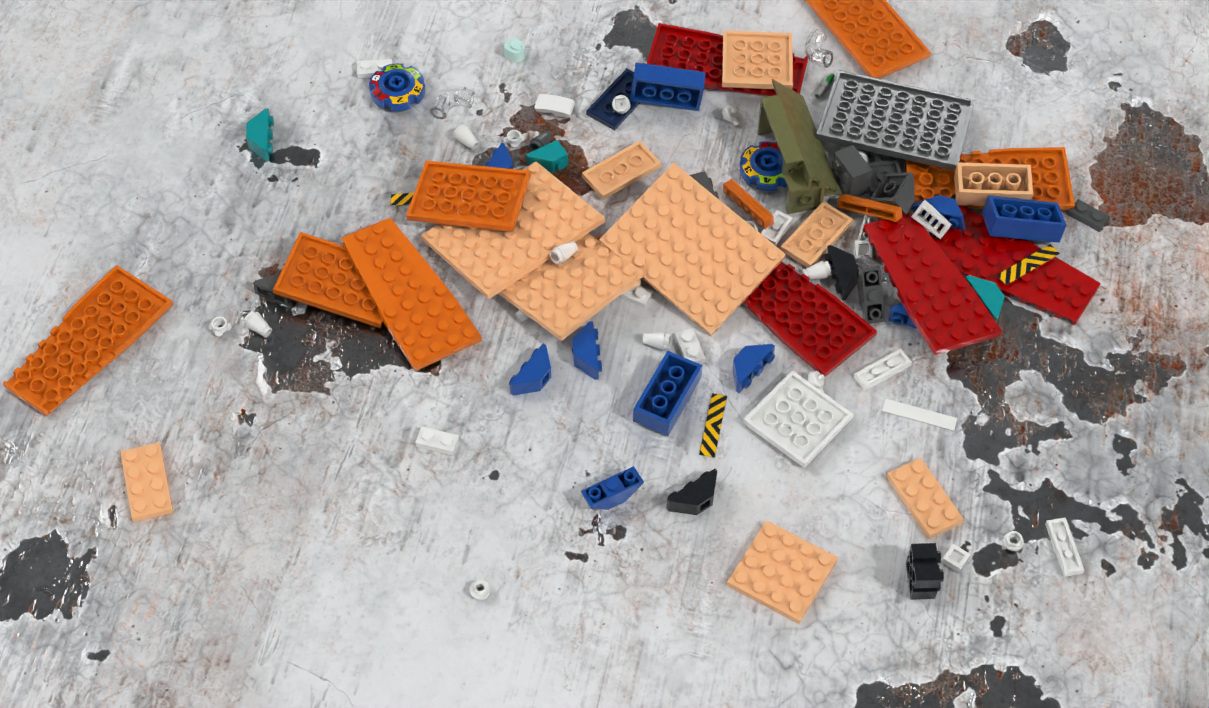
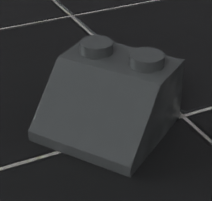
M886 173L869 200L901 207L902 215H906L915 201L913 173Z

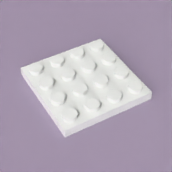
M791 371L743 419V424L805 468L853 418V413L797 373Z

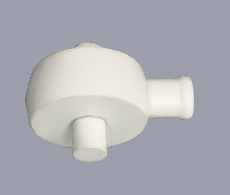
M727 105L722 109L724 120L733 122L734 126L740 123L736 119L738 114L735 107Z
M818 371L810 372L808 374V382L824 393L822 388L824 375H821Z

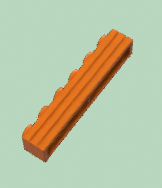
M733 179L723 184L724 194L728 195L732 201H735L760 226L766 229L774 224L773 215Z
M847 194L838 197V208L893 222H897L902 218V208Z

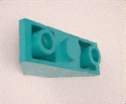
M269 108L264 109L248 121L246 126L248 148L265 161H269L270 154H273V146L270 140H273V129H271V126H274L273 115L270 116Z
M970 275L966 276L965 279L997 323L1005 296L995 282Z

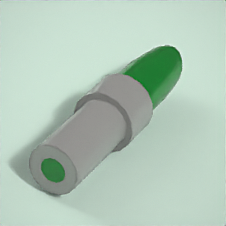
M830 74L821 83L820 88L815 93L817 99H820L825 91L829 89L835 77L834 74Z

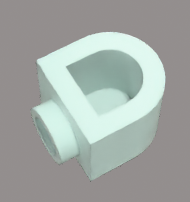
M516 38L512 41L508 40L504 45L505 58L516 63L525 59L524 43Z

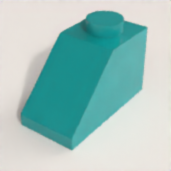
M556 140L526 154V166L528 167L536 161L547 171L553 173L568 166V153Z

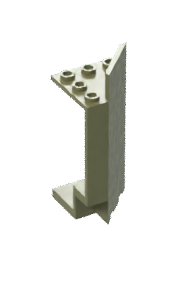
M772 79L776 95L761 98L757 134L773 133L783 158L782 174L788 187L785 207L787 214L813 210L823 202L824 196L840 194L841 191L821 140L816 138L817 130L804 97Z

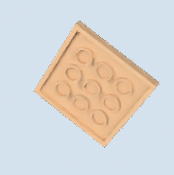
M723 30L722 87L774 89L772 79L792 90V33Z
M766 520L727 581V586L800 624L836 565L838 557Z

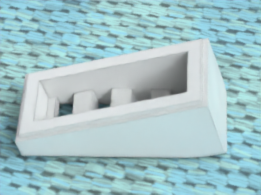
M926 200L921 203L911 216L939 239L943 237L952 225ZM923 210L927 211L924 216L921 215ZM931 214L933 217L928 221L926 218ZM935 219L939 220L935 226L932 225ZM940 224H944V227L938 231L937 228Z

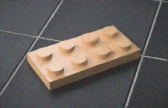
M638 141L582 172V178L604 200L661 168V162L641 141Z
M823 201L783 243L780 250L808 268L816 264L827 252L828 245H833L853 224V219Z
M160 442L120 451L133 522L173 513Z
M922 458L887 473V479L928 539L963 523V517Z

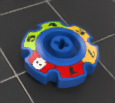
M401 63L383 66V71H376L370 78L369 90L371 99L382 109L386 107L391 108V111L411 109V104H419L425 95L424 77L413 66L404 67Z
M762 141L759 142V146L750 145L744 150L740 157L739 171L742 179L748 185L754 184L757 186V190L767 192L777 191L779 186L787 187L782 174L783 158L777 142Z

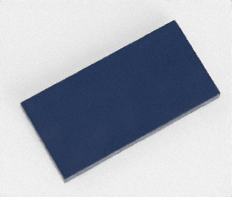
M626 68L586 110V115L615 131L640 104L639 102L630 101L634 72ZM618 95H624L630 101V109L624 114L615 112L612 107V101Z

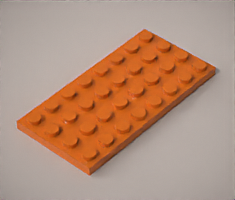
M805 0L869 77L881 79L925 60L931 55L928 48L886 0Z

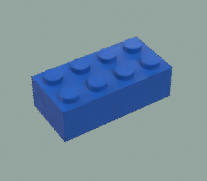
M636 62L630 101L699 111L706 72Z
M988 196L982 211L989 235L994 237L1060 243L1067 226L1060 207L1055 202Z
M667 351L633 409V422L669 436L701 379L703 365Z

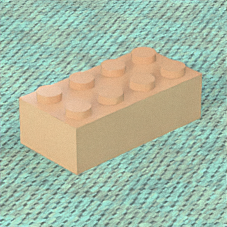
M957 163L954 179L956 202L958 205L985 206L988 196L1032 200L1031 165Z

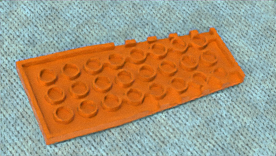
M1065 147L1005 148L989 150L988 153L972 151L971 154L962 155L961 152L959 163L1031 165L1032 200L1058 203L1060 210H1070V208L1075 207ZM905 160L906 172H912L914 175V203L938 195L956 200L954 170ZM961 205L965 208H984V206Z
M391 218L342 237L341 243L345 245L349 258L354 262L357 273L359 272L364 286L370 292V297L375 302L377 311L386 328L414 371L482 342V336L454 295Z
M116 265L76 302L62 318L63 322L50 331L51 335L45 341L42 340L38 344L39 348L34 354H29L25 358L26 362L21 368L17 367L13 371L14 375L8 382H3L5 389L43 415L48 416L133 345L173 306V301Z

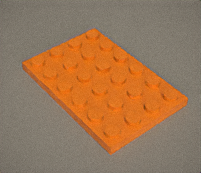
M425 161L406 214L407 220L514 232L531 178V172L527 170Z
M300 232L273 288V293L381 328L383 320L377 311V306L372 301L367 287L364 286L359 272L357 273L354 262L349 258L346 247Z

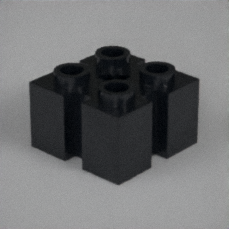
M936 543L911 544L909 555L906 560L907 577L909 578L911 600L935 599L937 592L941 589L944 573L943 569H940L938 563H941V553L937 551Z

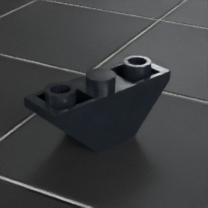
M828 245V253L825 254V259L831 265V278L836 280V293L841 295L843 301L848 298L858 283L859 269L854 255Z
M717 470L706 471L699 479L694 482H688L680 491L671 493L667 498L666 509L670 512L698 515L711 507L714 500Z

